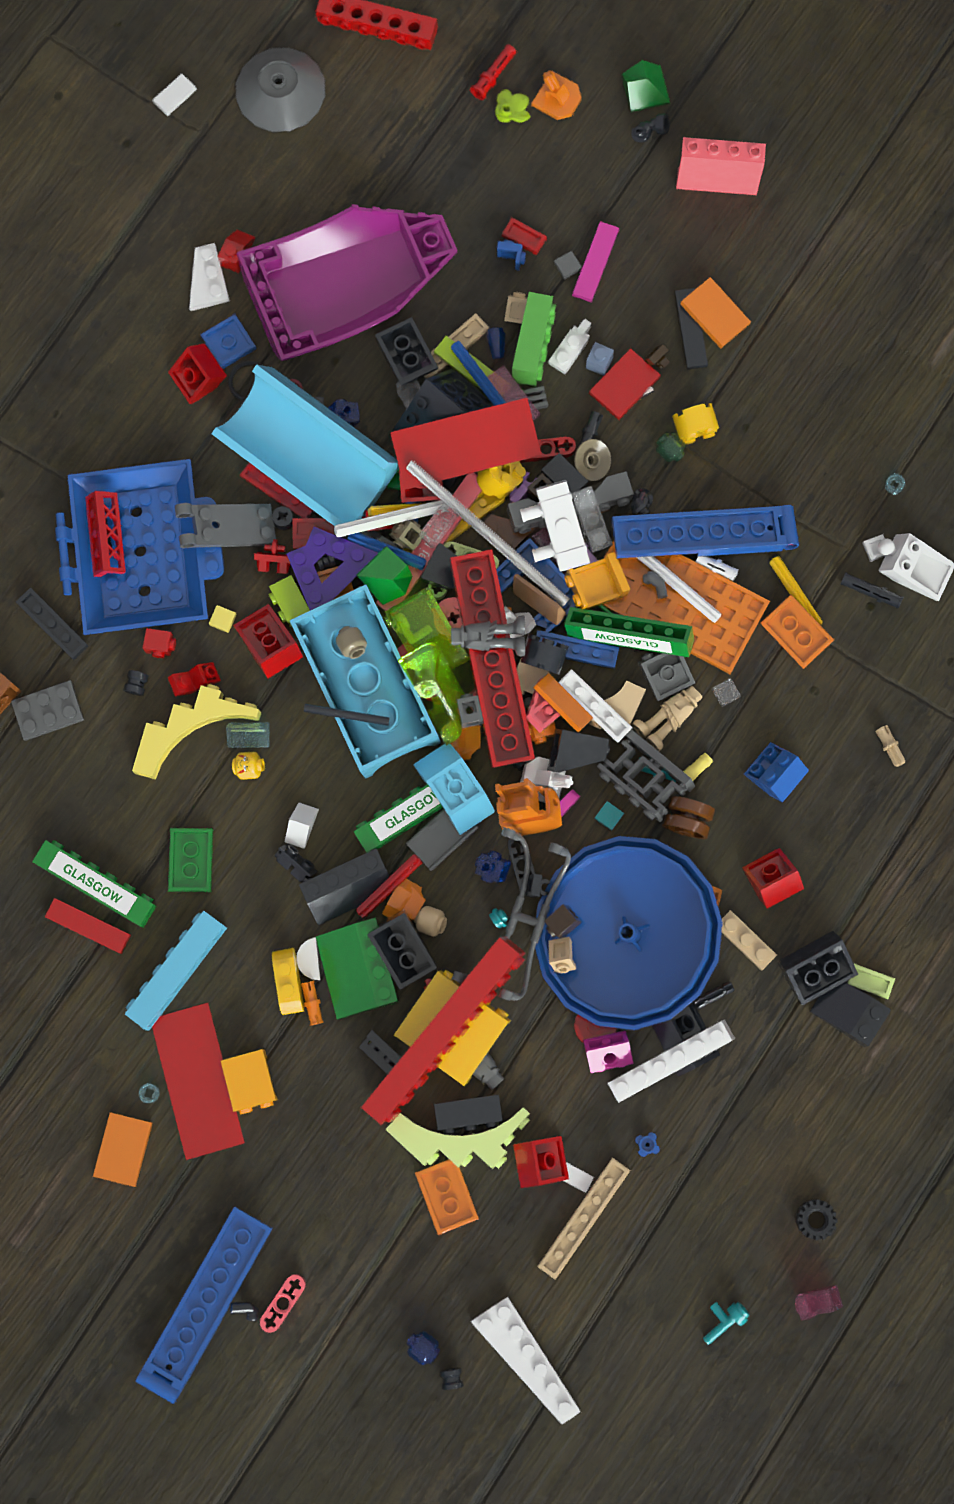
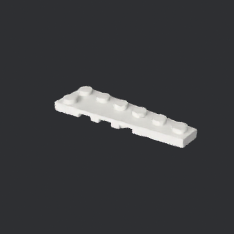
M508 1296L471 1321L561 1424L580 1413V1409Z

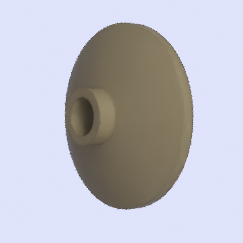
M596 439L586 440L581 443L574 457L576 470L589 481L603 478L611 465V455L608 447Z

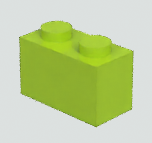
M292 575L269 586L272 593L268 595L274 605H279L281 611L278 614L283 623L288 622L291 627L290 620L310 611Z

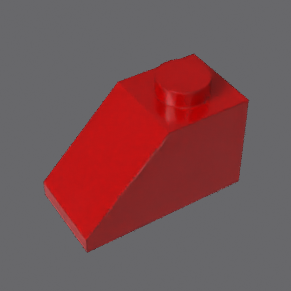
M239 230L233 232L226 238L219 252L218 259L220 265L240 273L241 268L237 252L251 248L256 238Z

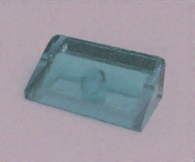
M269 722L227 724V748L270 746Z

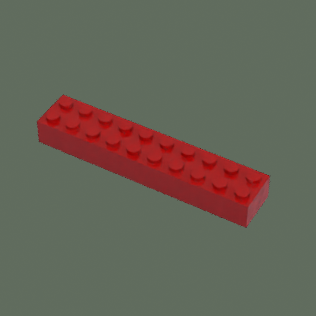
M487 550L451 557L449 562L462 625L465 627L473 623L487 621L492 623L496 620L497 624H507L493 551ZM494 634L493 637L510 638V634ZM467 648L476 694L478 695L482 712L483 729L491 768L534 760L535 756L513 649L490 648L489 651Z
M506 936L499 937L361 1108L381 1125L385 1122L390 1123L392 1120L394 1121L402 1111L399 1109L401 1105L408 1104L415 1096L414 1089L422 1087L428 1080L427 1073L436 1070L443 1060L440 1057L449 1053L456 1045L454 1040L460 1036L462 1037L468 1031L470 1026L467 1024L474 1019L476 1020L484 1010L481 1007L484 1004L490 1003L497 995L495 990L508 982L511 978L509 975L511 970L518 969L525 961L523 958L525 952Z

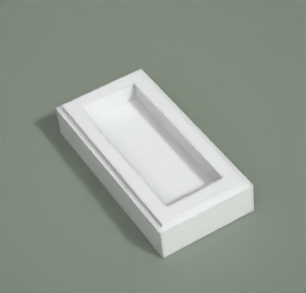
M181 74L153 101L168 116L196 91V87Z

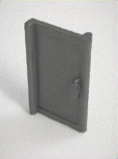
M443 809L406 844L432 871L478 829V826L475 825L459 835L449 820L448 814Z

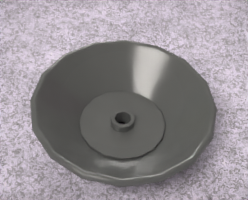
M271 48L256 54L242 67L236 81V100L242 114L255 126L271 132L292 131L306 125L319 112L325 98V79L318 64L305 53L291 48ZM278 81L282 82L280 85L276 84Z

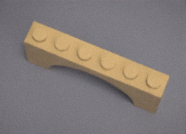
M519 662L517 673L521 693L523 695L525 692L533 694L535 690L533 687L549 671ZM626 681L618 693L604 701L631 725L646 689ZM593 719L590 721V725L601 729V726Z

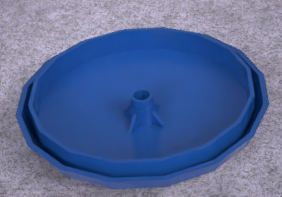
M618 836L586 846L571 858L569 867L549 905L550 910L547 918L562 904H565L582 921L566 936L572 940V960L576 964V969L567 973H556L550 965L549 940L559 938L557 936L554 938L547 931L548 925L546 923L535 946L542 976L566 1008L597 1026L636 1030L672 1019L701 995L719 961L723 923L711 884L688 856L656 839ZM563 865L555 871L545 892L550 891ZM548 895L541 897L537 907L536 918H538L542 904L545 903ZM629 930H633L631 937H627L630 934Z

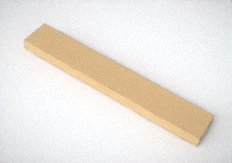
M614 1158L609 1161L537 1267L556 1280L630 1172L628 1168Z

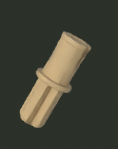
M888 725L877 729L875 732L884 746L883 750L887 751L894 766L903 765L905 759L897 746L899 742L895 741Z

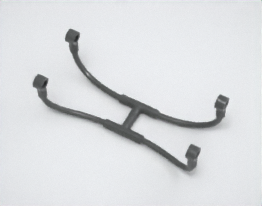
M503 827L501 835L520 841L525 857L524 876L520 894L517 896L505 930V936L510 939L517 921L535 926L530 939L531 944L520 993L518 994L501 988L499 997L503 999L517 1001L522 999L527 991L535 946L540 939L545 924L544 920H546L550 910L549 905L553 895L569 867L571 854L567 848L550 843L548 851L566 856L564 865L552 885L545 903L542 904L538 918L521 913L530 870L529 848L526 840L519 832ZM454 971L452 979L463 983L469 975Z

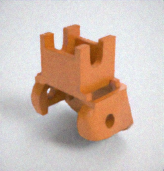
M528 778L523 779L524 782L504 786L495 784L496 792L500 795L497 798V813L499 814V824L502 830L503 827L519 832L523 836L561 827L560 800L552 788L536 786ZM538 792L545 797L546 811L539 810Z

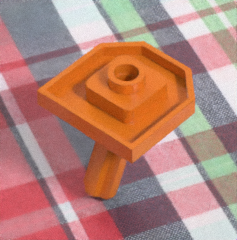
M553 71L544 72L543 78L545 83L533 100L532 106L557 120L571 117L581 101L578 85Z

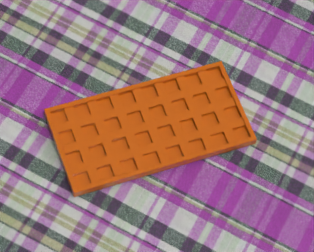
M614 541L606 555L612 552L616 554ZM681 554L654 556L721 613V617L714 623L666 582L668 597L658 599L655 586L645 584L642 579L644 574L652 570L638 558H617L630 591L627 596L602 605L609 611L619 615L692 626L694 643L690 654L731 674L770 601Z

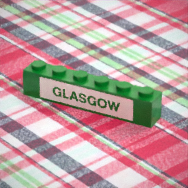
M570 607L565 621L568 637L684 657H690L694 643L693 628L689 625L587 609L582 610Z
M428 784L423 788H420V786L409 792V797L404 800L402 798L397 799L387 811L382 809L373 815L374 819L367 822L365 820L356 826L357 830L354 831V834L367 853L374 849H380L443 808Z
M45 840L32 861L33 863L138 926L145 927L157 907L152 904L154 899L144 893L140 897L134 893L136 890L134 887L127 883H124L123 886L116 882L118 878L108 872L103 875L98 872L100 867L90 861L88 864L80 861L82 856L73 851L68 854L63 851L65 846L55 840L52 843Z

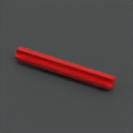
M413 854L357 908V913L362 918H366L422 864L420 857Z

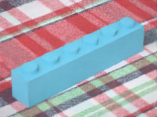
M203 911L192 920L193 925L189 930H185L181 934L178 945L175 948L172 947L167 952L165 962L162 965L159 964L154 969L152 979L149 982L146 981L139 990L141 993L136 1000L132 999L128 1003L125 1015L143 1029L148 1031L151 1029L227 929V927L207 912Z

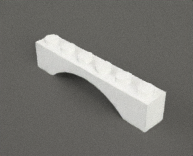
M724 1019L612 1080L608 1085L619 1103L731 1042L735 1037Z

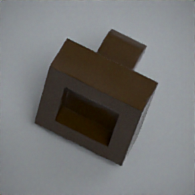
M663 344L659 345L644 361L650 366L655 364L659 369L665 368L670 363L663 356L668 349Z

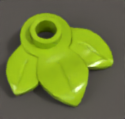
M508 89L503 90L498 95V105L495 109V114L499 121L509 122L514 120L516 122H524L530 118L529 113L525 111L529 103V98L526 95H512Z

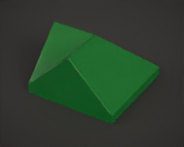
M642 60L622 74L631 112L670 104L660 65Z
M387 546L356 574L382 605L404 596L413 577L408 565Z

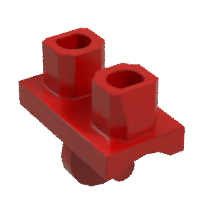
M273 539L272 545L265 544L264 550L271 551V553L257 552L254 554V560H257L258 571L269 572L270 561L278 562L277 573H289L291 563L288 556L278 554V552H285L286 546H278V539Z

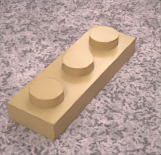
M731 910L722 918V933L761 971L777 956Z

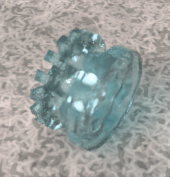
M899 474L890 475L885 483L886 490L891 494L900 493L905 486L904 477ZM893 480H895L896 483L900 482V485L896 489L894 486L890 485Z
M145 1084L139 1090V1098L145 1103H153L158 1100L159 1089L154 1084ZM146 1088L154 1090L155 1093L152 1094V1099L144 1097Z

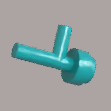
M717 1302L713 1304L710 1308L721 1323L703 1337L704 1341L709 1345L735 1322L742 1326L748 1321L747 1318L750 1316L746 1308L740 1302L733 1303L727 1308L730 1314L727 1316Z

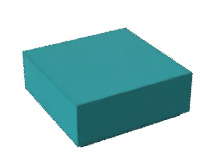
M606 801L596 815L595 820L612 831L624 813Z

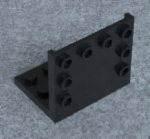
M452 368L429 377L424 381L392 432L494 405L482 391ZM460 476L445 479L443 483L450 488Z

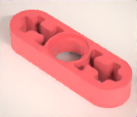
M294 1274L288 1277L263 1314L260 1325L265 1332L272 1333L280 1327L304 1291L306 1281L301 1275ZM296 1279H299V1285L301 1286V1288H296L293 1291L292 1295L296 1296L293 1299L289 1294L284 1293L283 1291L284 1289H286L288 1292L291 1289V1280L295 1281ZM280 1297H286L289 1300V1307L285 1310H281L277 1306V1300ZM273 1307L277 1313L283 1314V1316L281 1318L279 1315H277V1317L274 1320L276 1326H271L268 1328L266 1326L267 1321L265 1319L266 1317L271 1318L273 1316V1314L275 1313L271 1311Z

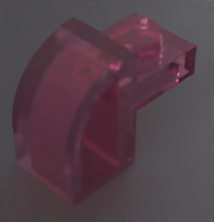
M837 1285L798 1294L795 1298L796 1310L801 1320L810 1319L818 1314L834 1312L843 1307Z

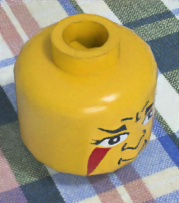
M257 752L238 753L232 761L233 773L239 779H257L261 775V771L265 769L264 759H261Z

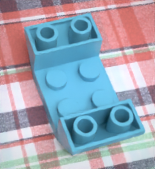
M449 741L413 764L448 814L449 820L459 835L495 812L486 793Z

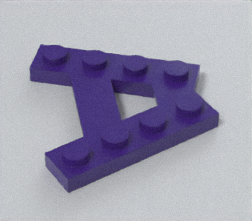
M313 527L306 546L287 553V556L311 611L332 601L357 577L356 574L378 552ZM324 555L342 561L343 563L321 583L314 565Z

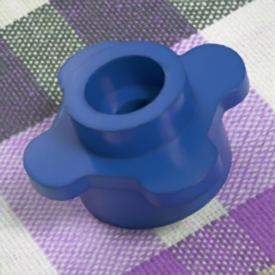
M654 1133L636 1137L635 1141L639 1145L638 1153L640 1156L645 1157L649 1153L657 1154L660 1148L656 1143L657 1136Z

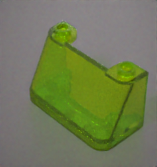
M429 587L422 589L385 611L386 616L383 618L388 627L393 626L418 669L415 671V674L420 682L425 681L427 684L469 661V656L464 648H461V645H451L452 627Z
M429 642L398 659V662L420 697L429 698L438 694L431 698L433 708L431 711L430 709L427 710V713L447 746L461 735L462 725L457 699H461L460 696L465 694L440 647L436 643Z

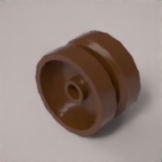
M677 796L670 797L667 807L672 813L665 815L662 826L684 836L707 839L710 827L704 822L713 820L715 809L696 800Z

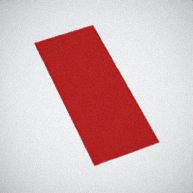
M528 398L391 432L405 490L424 485L407 470L406 467L411 461H415L414 464L417 463L418 467L421 466L420 469L423 468L422 470L426 474L429 473L428 476L430 475L437 482L541 455Z
M205 1003L160 1016L152 1026L186 1160L244 1144L237 1112L233 1111L221 1064L223 1058L209 1004Z

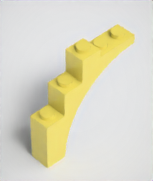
M207 684V687L200 686L194 709H192L193 706L186 703H180V706L173 704L167 728H165V724L153 721V724L146 723L132 771L137 775L156 779L161 765L170 751L194 730L209 723L225 719L243 718L259 721L261 712L257 709L256 705L251 703H245V705L237 704V700L228 697L222 700L224 694L215 685Z

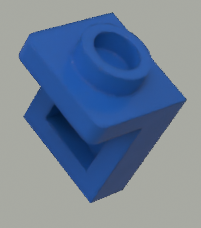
M510 240L498 241L497 257L516 259L515 270L520 271V264L524 265L526 252H522V244H516Z

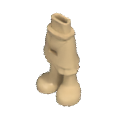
M690 686L686 691L682 690L681 693L676 694L660 705L661 709L646 722L635 720L632 726L640 737L646 738V742L657 751H660L663 748L662 740L671 730L676 732L677 727L680 728L693 709L698 706L697 702L703 697L693 686ZM664 719H667V722L659 730L649 735L655 727Z

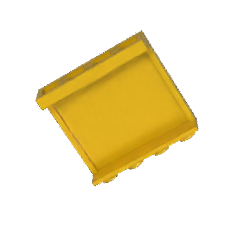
M441 970L436 973L394 1036L408 1046H412L460 987L461 984L452 979L453 974L447 970L443 972ZM490 1003L484 1004L481 1007L484 1010L476 1020L474 1019L467 1024L470 1026L468 1031L462 1037L460 1036L454 1040L456 1043L455 1047L449 1053L440 1057L443 1061L438 1067L463 1086L468 1084L481 1061L506 1025L511 1021L507 1018L508 1013L499 1007L496 1010L490 1006Z

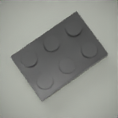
M71 680L11 701L23 740L25 741L84 721Z

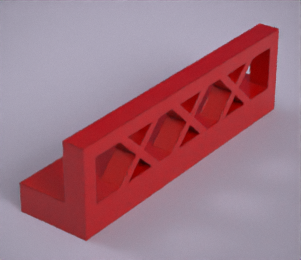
M94 491L85 497L93 576L102 577L107 573L124 574L126 570L117 493ZM103 498H111L112 507L110 509L104 505ZM107 516L114 522L112 529L106 524L105 519ZM109 536L116 541L114 549L108 544ZM112 556L118 561V568L110 567V558Z

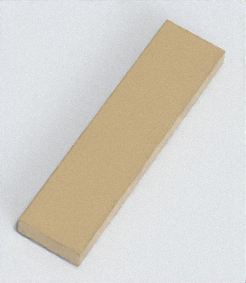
M475 313L452 333L449 338L454 342L460 341L467 350L489 331V327ZM434 350L430 353L439 369L425 375L426 379L441 373L449 366L434 354Z

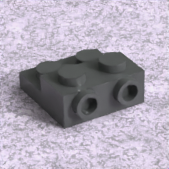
M648 652L642 655V660L638 662L656 701H660L695 684L684 656Z

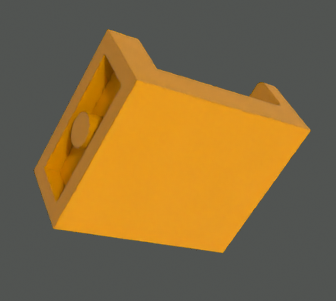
M615 552L607 554L604 559L576 569H568L566 572V585L574 593L572 597L575 606H579L582 610H588L627 596L630 591L620 563L616 559Z
M264 1049L221 1061L233 1111H239L240 1115L252 1112V1107L258 1105L261 1106V1109L273 1106V1101L278 1100L274 1092Z

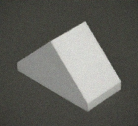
M298 803L289 819L285 843L305 849L319 809Z

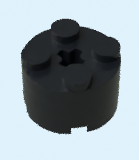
M528 634L525 643V656H521L520 662L560 674L569 646L560 643L554 646L555 641L542 638L540 642V637Z

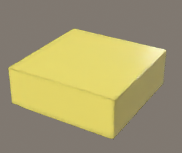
M217 605L209 625L229 633L237 614Z

